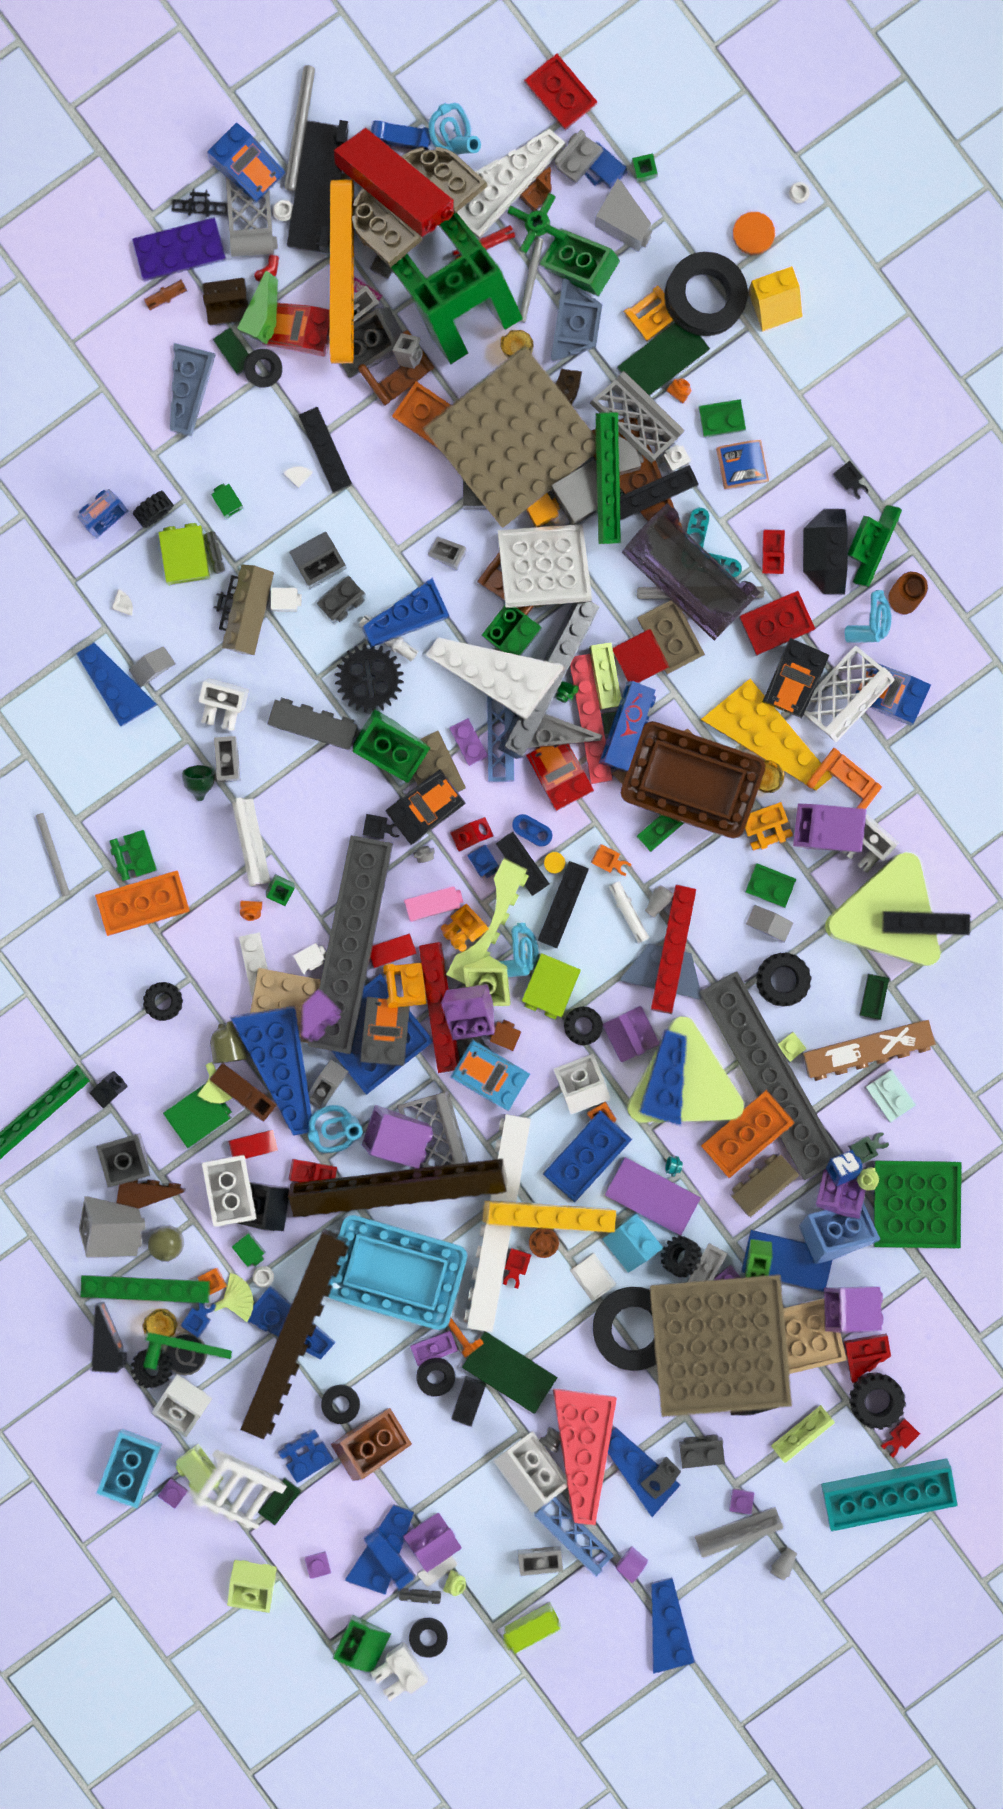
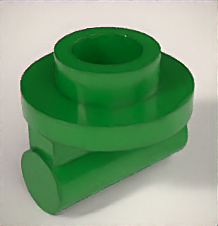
M562 681L555 693V698L563 703L567 701L572 702L579 687Z

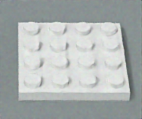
M583 524L498 530L497 535L506 608L592 601Z

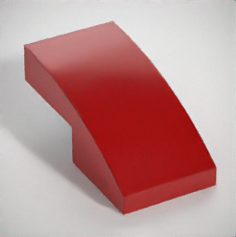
M763 529L762 574H784L785 530Z
M410 933L374 945L370 957L373 968L417 954Z
M273 1130L228 1141L232 1157L245 1155V1159L278 1151Z
M292 1159L288 1180L308 1182L333 1179L336 1177L337 1167Z

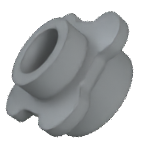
M429 846L419 847L414 852V858H417L418 863L429 862L434 859L435 849Z

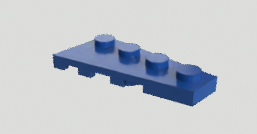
M95 642L76 653L120 727H123L158 705Z

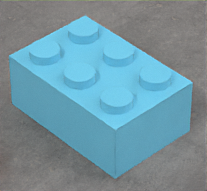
M122 1429L118 1434L96 1494L137 1509L141 1504L163 1443Z

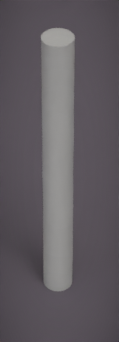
M539 237L535 238L520 308L523 319L519 322L526 323L544 242V239Z
M44 813L37 814L35 816L62 897L70 895Z

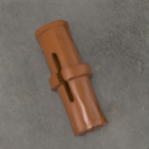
M182 279L166 288L164 286L161 287L160 291L144 298V301L149 310L152 311V309L166 302H172L171 299L188 290Z

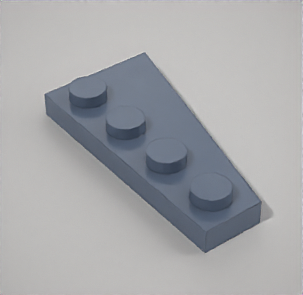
M174 343L173 399L171 402L170 430L192 437L216 355L212 352Z

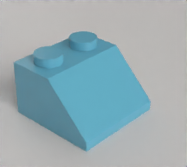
M636 1212L615 1228V1232H609L602 1238L628 1273L663 1249L662 1245Z

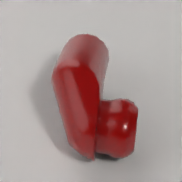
M269 255L268 265L255 272L254 277L256 281H261L265 271L273 276L277 275L279 256Z

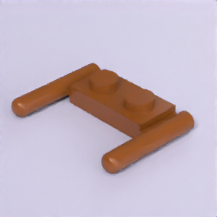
M408 330L403 332V334L412 335ZM423 351L420 363L414 369L400 366L379 383L365 364L359 365L358 370L385 406L411 387L416 381L423 378L428 372L432 371L435 366Z
M498 552L477 582L505 601L502 572L497 569L501 564L500 553ZM534 606L516 608L525 615H528Z

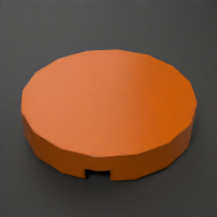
M758 211L741 215L733 228L734 243L743 253L749 255L764 253V251H767L772 246L775 238V226L772 220L766 214Z

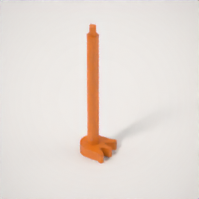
M450 1318L448 1327L464 1347V1350L461 1352L464 1357L469 1356L484 1344L480 1338L470 1344L453 1319Z

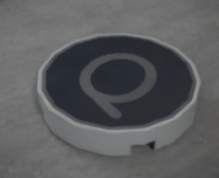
M181 1332L173 1336V1338L205 1344L203 1339L197 1338L190 1332ZM168 1345L165 1346L164 1353L167 1352L169 1354L167 1359H172V1362H169V1365H173L172 1371L182 1376L198 1372L207 1359V1354Z

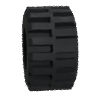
M777 953L766 958L759 966L758 973L756 974V986L759 989L760 995L767 1002L776 1006H792L801 1002L807 996V992L811 988L810 982L812 981L810 969L805 964L806 962L800 959L799 956L790 953ZM779 967H788L796 975V984L788 992H779L772 986V973Z
M878 1372L876 1374L868 1373L866 1377H860V1381L854 1383V1388L849 1394L851 1396L849 1404L853 1414L864 1426H868L870 1429L878 1428L879 1430H884V1427H893L892 1424L894 1422L897 1424L900 1421L899 1417L904 1415L903 1409L904 1407L906 1408V1397L901 1386L890 1376ZM875 1389L885 1390L890 1397L888 1407L880 1413L870 1412L865 1405L867 1395Z

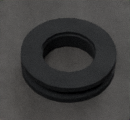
M697 252L685 257L675 266L666 282L664 299L669 315L683 330L698 336H714L730 329L742 315L748 300V287L742 271L732 260L715 252ZM701 274L709 275L720 281L727 295L724 308L716 313L708 314L692 307L687 300L685 291L687 282L694 276Z
M642 1287L621 1288L609 1294L597 1308L593 1319L594 1340L599 1352L612 1365L629 1371L645 1370L657 1364L655 1339L653 1338L647 1347L640 1350H627L614 1340L612 1323L615 1316L621 1310L628 1307H640L652 1315L651 1293L649 1289Z

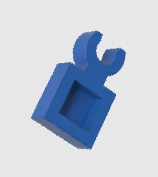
M199 1303V1310L192 1308L180 1326L197 1338H200L211 1321L207 1315L216 1309V1304H212L207 1309L205 1303Z

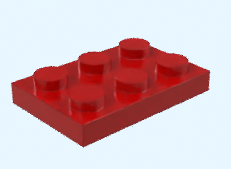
M558 53L524 80L528 88L565 131L598 104L595 97Z
M799 590L739 616L756 656L787 643L790 638L796 639L816 630Z

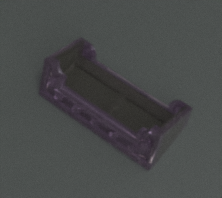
M667 503L635 534L621 553L715 641L761 592L752 582L742 581L739 583L678 525L680 521L679 514L676 509Z

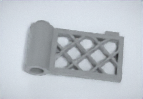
M225 176L231 257L274 254V249H278L277 236H273L270 189L262 197L266 200V204L259 210L252 204L254 202L252 199L248 201L241 195L243 192L241 189L238 191L233 189L230 180ZM238 197L246 203L239 212L232 207V203ZM249 206L257 212L251 221L242 215ZM262 216L267 220L268 228L259 229L254 223ZM239 217L247 223L243 230L234 231V223Z

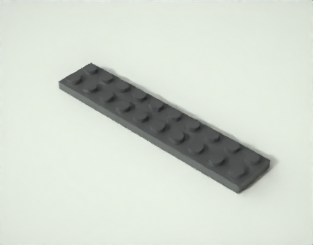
M350 835L319 990L324 992L342 1011L339 1014L341 1018L333 1026L329 1024L324 1029L325 1034L319 1040L308 1041L309 1047L351 1055L393 843Z
M736 971L701 990L700 994L757 1097L767 1090L795 1122L779 1137L803 1180L805 1181L826 1169L829 1160L839 1156V1153L739 973Z

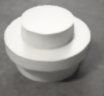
M796 182L789 189V197L794 203L802 204L809 199L810 188L804 182Z
M287 200L276 202L273 207L274 217L282 222L289 221L292 214V203Z
M260 1266L253 1273V1281L258 1287H268L274 1281V1272L267 1266Z

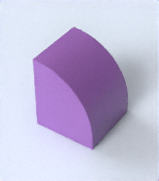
M631 1546L615 1567L619 1573L633 1584L646 1567L648 1559Z

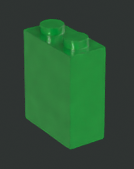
M204 1085L163 1113L187 1149L232 1118L230 1116L232 1111L226 1102L215 1104L198 1096Z

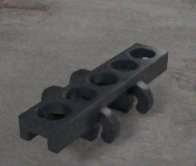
M192 189V192H190L192 198H189V200L172 199V212L188 213V216L192 214H206V217L210 215L227 216V202L210 201L208 199L210 197L208 189L205 192H195V189ZM195 196L205 197L204 202L195 201ZM181 203L183 207L175 208V204ZM202 204L204 206L203 211H197L196 206ZM210 205H213L215 209L210 210ZM218 206H224L225 211H217Z
M231 575L227 595H224V592L216 593L219 598L217 606H213V608L217 612L223 611L219 630L226 631V628H223L224 621H228L225 615H229L230 611L227 610H231L227 606V601L233 600L234 594L231 593V590H236L233 582L234 579H238V576ZM223 598H226L223 608L221 607Z

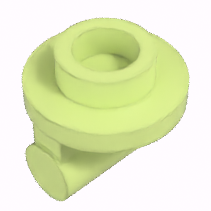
M867 1167V1169L861 1171L857 1181L862 1189L875 1190L879 1183V1177L874 1167Z
M450 1570L443 1591L452 1596H458L466 1588V1579L464 1576L459 1575L458 1572Z

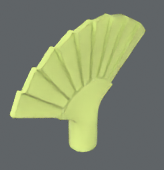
M213 1062L206 1064L209 1078L198 1096L215 1104L224 1103L232 1099L209 1080L216 1071Z
M230 1273L224 1298L215 1302L216 1309L214 1311L228 1308L248 1322L253 1310L254 1300L251 1288L247 1282L238 1275Z

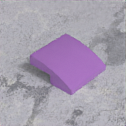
M824 1169L816 1206L836 1214L860 1219L866 1190L859 1186L857 1178L836 1187L827 1170Z

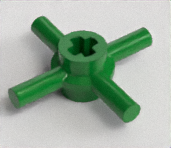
M549 193L540 211H533L529 214L513 206L509 207L507 213L524 221L528 232L519 248L520 252L526 254L535 236H543L546 233L563 242L566 240L568 234L551 226L547 215L556 199L555 195ZM540 220L542 225L538 224L536 227H534L533 222L538 223V221Z

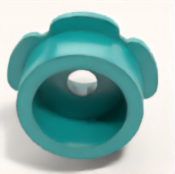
M669 1156L667 1158L665 1172L671 1174L672 1177H675L676 1173H681L683 1162L680 1161L679 1156Z

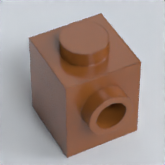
M503 1019L502 1023L497 1022L494 1025L495 1033L487 1036L491 1037L490 1042L514 1051L522 1031L515 1029L514 1023Z

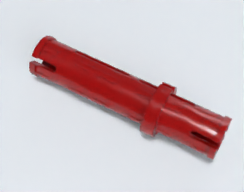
M508 225L499 231L480 238L479 241L488 250L498 244L516 238L514 232L505 234L513 230L512 226ZM457 249L452 250L453 256L460 254Z

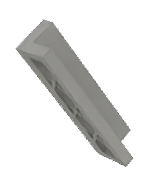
M708 1243L700 1258L701 1263L696 1265L698 1269L693 1270V1274L687 1282L713 1280L728 1253Z

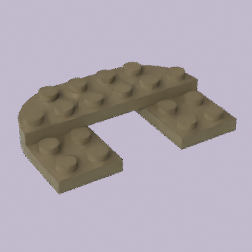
M421 147L401 156L453 199L454 213L458 212L488 187L487 182L450 150L436 147V150H425L424 147ZM364 188L359 192L353 203L354 210L352 216L356 234L364 246L367 245L391 267L422 242L423 239Z

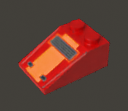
M277 302L276 326L273 336L267 344H262L325 357L330 335V309Z
M569 744L540 747L526 755L555 812L594 792L590 781Z

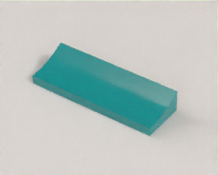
M947 1458L821 1483L831 1532L958 1506L952 1468Z

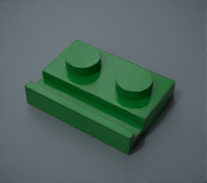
M741 399L698 407L703 438L746 431Z
M756 863L745 893L786 908L797 879Z

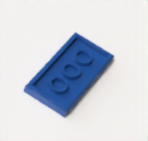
M600 1110L543 1172V1175L573 1202H576L632 1141V1138Z
M750 1229L741 1272L745 1273L750 1240L772 1242V1261L769 1275H780L781 1282L824 1292L833 1260L815 1264L805 1242Z

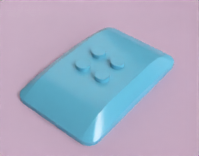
M356 1215L346 1217L342 1223L339 1235L348 1238L346 1245L349 1246L345 1258L341 1257L338 1262L341 1268L337 1277H332L330 1285H333L329 1298L435 1330L444 1329L450 1321L466 1265V1250L460 1245Z

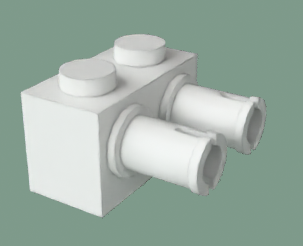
M212 678L203 681L199 702L204 703L205 707L201 723L206 724L207 722V725H214L217 707L226 710L221 728H228V730L234 731L238 713H241L246 708L250 689Z
M868 814L865 819L863 845L870 851L857 863L862 868L868 862L863 869L866 873L869 872L879 859L884 861L900 843ZM849 852L846 856L852 859L856 852Z
M405 1641L386 1654V1662L370 1672L377 1684L392 1673L398 1676V1681L383 1690L385 1697L388 1696L389 1702L405 1691L410 1695L426 1685L429 1680L428 1675Z

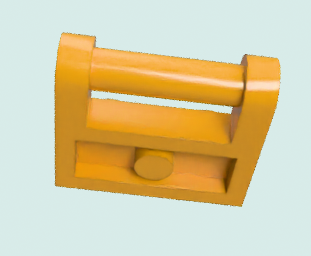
M658 285L633 307H628L623 311L646 342L674 321L666 308L664 292ZM657 298L661 301L660 304L638 319L636 314Z
M421 963L386 964L383 966L389 996L387 998L388 1007L396 1008L426 1004ZM395 975H401L404 997L397 996Z

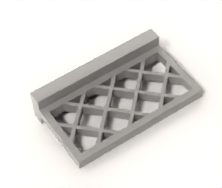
M624 371L590 402L599 413L618 412L619 416H623L624 423L618 421V431L651 463L670 446L675 444L685 431ZM612 390H613L619 397L612 396ZM599 400L608 401L609 408L604 407ZM614 402L621 403L622 410L614 409ZM627 405H629L635 412L628 411ZM629 417L637 418L638 425L630 424ZM643 420H644L650 427L643 426ZM631 430L639 431L640 438L635 437ZM644 432L652 433L653 440L645 439ZM658 434H659L666 442L659 441ZM646 445L654 446L655 453L652 454Z
M449 1091L397 1105L399 1113L406 1115L404 1108L412 1106L419 1110L415 1119L418 1120L422 1112L432 1118L429 1123L430 1126H432L434 1120L443 1125V1131L440 1136L433 1132V1136L438 1138L433 1149L428 1146L425 1148L431 1153L426 1162L421 1163L424 1165L422 1168L433 1167L428 1164L433 1154L444 1159L441 1166L445 1165L446 1161L451 1164L469 1162ZM435 1099L437 1110L433 1115L424 1110L427 1101ZM440 1141L445 1142L449 1146L446 1156L435 1151Z
M776 1507L694 1537L702 1558L785 1528Z

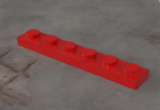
M675 885L650 1009L652 1011L672 1014L697 891L695 888Z
M442 942L420 945L419 951L438 1073L454 1071L460 1061L457 1041L452 1038L441 1004L446 990H449Z

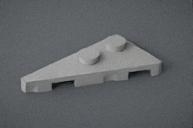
M545 714L528 748L601 741L603 735Z

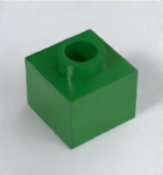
M653 153L632 158L631 163L636 183L657 178L658 171ZM646 167L648 172L642 173L640 169Z
M275 874L265 892L266 898L286 906L295 889V884ZM278 885L284 887L282 890L276 889Z

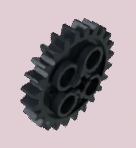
M363 644V650H359L355 646L356 653L353 654L348 650L349 658L341 657L344 665L337 664V667L341 670V672L335 673V676L340 678V680L335 682V685L341 686L337 692L338 694L345 693L342 701L349 699L348 706L351 707L353 704H356V711L364 707V713L367 714L369 708H372L373 711L378 706L384 711L383 704L386 703L391 707L390 699L398 700L395 692L402 693L398 685L404 684V681L399 679V677L404 675V672L397 671L402 665L401 663L394 664L397 656L390 658L391 650L383 653L382 645L378 650H375V646L367 649L366 644ZM365 660H369L370 673L372 677H375V679H372L374 697H370L368 682L364 680L367 677ZM376 661H381L385 664L384 669L380 672L373 670V664ZM355 664L363 666V672L359 675L351 672ZM380 682L388 685L384 693L376 691V685ZM359 685L366 687V693L363 696H357L354 693L355 688Z

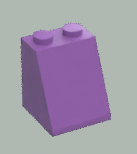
M375 1105L362 1146L372 1156L419 1168L420 1163H423L425 1160V1148L432 1139L433 1131L432 1127L426 1122Z
M881 1287L824 1288L825 1331L847 1333L882 1330L884 1316L881 1313V1303L883 1302Z

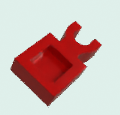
M511 1248L505 1265V1269L510 1271L505 1276L502 1284L507 1285V1281L513 1278L516 1281L514 1288L518 1289L520 1285L519 1275H526L532 1254Z
M903 1418L889 1432L893 1437L890 1440L884 1441L880 1446L885 1450L888 1445H892L893 1451L889 1455L894 1458L901 1445L906 1449L920 1433Z

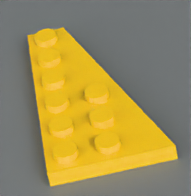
M748 679L701 719L704 723L712 726L720 733L725 734L746 749L790 774L806 786L808 780L821 764L776 708L762 702L765 695L751 679ZM827 770L815 787L811 789L818 790L833 776Z

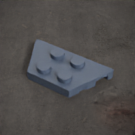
M564 278L551 361H557L594 349L597 345L603 304L595 298H591L585 291L578 289L569 280Z
M649 943L621 977L620 981L655 989L663 946ZM684 952L676 994L701 1000L702 996L692 953Z

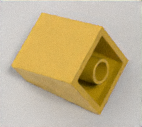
M793 266L751 281L748 295L762 332L803 317L800 285Z

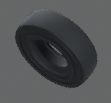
M257 349L252 351L245 359L244 373L247 380L254 386L261 388L270 387L277 383L282 375L283 366L281 359L272 350ZM262 359L267 360L271 365V371L265 377L259 376L255 370L256 363Z
M431 1358L424 1361L419 1366L416 1374L418 1387L423 1393L433 1397L448 1393L455 1383V1372L452 1365L442 1358ZM432 1371H441L444 1374V1378L440 1383L432 1384L428 1381V1375Z
M347 1385L332 1386L323 1395L321 1401L322 1412L329 1421L335 1424H346L352 1421L359 1412V1396L353 1388ZM338 1396H344L349 1401V1408L343 1413L336 1412L332 1406L334 1398Z
M434 1618L418 1620L412 1626L409 1633V1643L412 1650L425 1658H432L441 1654L448 1642V1633L445 1626ZM430 1629L436 1633L437 1640L433 1645L426 1646L420 1641V1635L424 1630Z

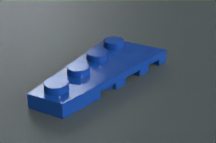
M431 578L408 596L396 602L391 608L366 623L362 630L371 648L448 619L449 613L433 578Z
M664 1030L639 1113L681 1126L687 1036Z
M270 1286L253 1305L248 1323L250 1322L264 1331L279 1336L292 1304ZM316 1326L313 1336H308L305 1342L308 1344L306 1352L321 1360L336 1342Z
M617 1427L611 1431L608 1454L651 1517H653L681 1484L675 1480L668 1490L657 1499H654L642 1487L641 1482L650 1476L659 1464ZM650 1481L649 1484L652 1489L660 1490L661 1487L657 1481Z
M394 1504L378 1529L400 1554L405 1540L403 1536L407 1534L414 1511ZM367 1545L345 1581L386 1595L391 1577Z
M673 1578L652 1582L653 1674L693 1664L695 1661Z

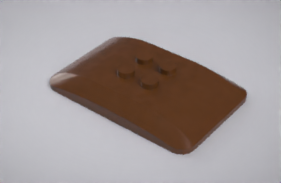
M651 721L643 726L620 794L621 798L631 805L727 838L736 839L745 830L765 773L766 765L763 759L758 756L659 722Z

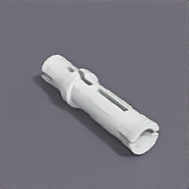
M365 615L358 626L362 628L372 618ZM401 636L384 642L391 648L392 652H397L409 660V662H412L419 652L403 641L404 638Z
M621 881L608 886L617 903L616 907L620 908L637 944L650 938L631 903V897H628Z

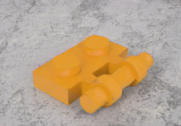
M782 802L750 813L745 831L747 837L755 834L757 836V841L750 843L753 851L760 848L761 850L766 849L768 845L776 842L783 843L787 838L793 837L791 828L783 831L781 827L782 824L789 822ZM771 828L775 829L776 834L764 837L763 831Z
M467 903L450 916L453 921L449 925L443 924L441 926L443 936L451 941V945L461 952L466 950L465 941L468 938L473 942L489 929Z

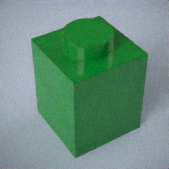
M223 483L213 490L214 493L211 496L226 519L244 509L230 484L225 485Z
M251 1232L232 1246L233 1250L247 1267L251 1264L255 1267L264 1260L262 1255L266 1251Z

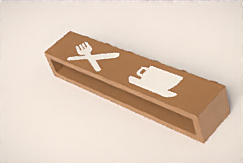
M926 1019L803 1052L802 1056L808 1078H814L815 1081L827 1078L826 1074L835 1072V1075L847 1073V1068L854 1066L856 1070L869 1067V1062L876 1061L877 1064L889 1062V1057L895 1055L900 1059L910 1056V1051L918 1050L919 1053L930 1051V1046L936 1044L930 1022Z

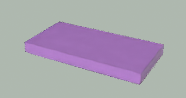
M624 1157L605 1193V1196L678 1235H682L701 1199L698 1195Z

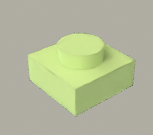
M794 1032L778 1043L789 1062L807 1049Z

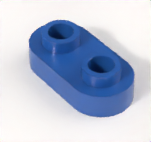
M520 814L513 820V830L519 836L540 847L547 846L551 842L553 834L548 826L526 814ZM522 821L526 822L527 828L521 829L519 823ZM544 832L546 838L544 840L538 839V833Z

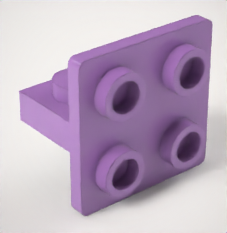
M641 1006L603 1024L621 1062L645 1053V1051L659 1045V1041Z
M438 1512L403 1536L426 1572H429L462 1549L455 1537L456 1535Z

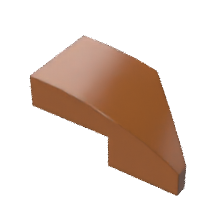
M549 166L536 178L535 182L519 197L532 211H537L543 205L547 195L551 193V167Z

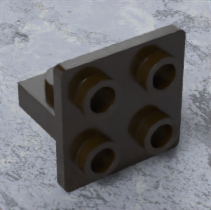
M245 278L203 283V302L206 308L208 325L241 322L249 305Z

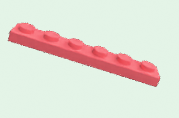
M590 654L574 656L570 669L573 685L579 687L575 697L580 725L582 728L603 735L601 741L584 742L591 784L612 781L611 768L599 763L606 740Z

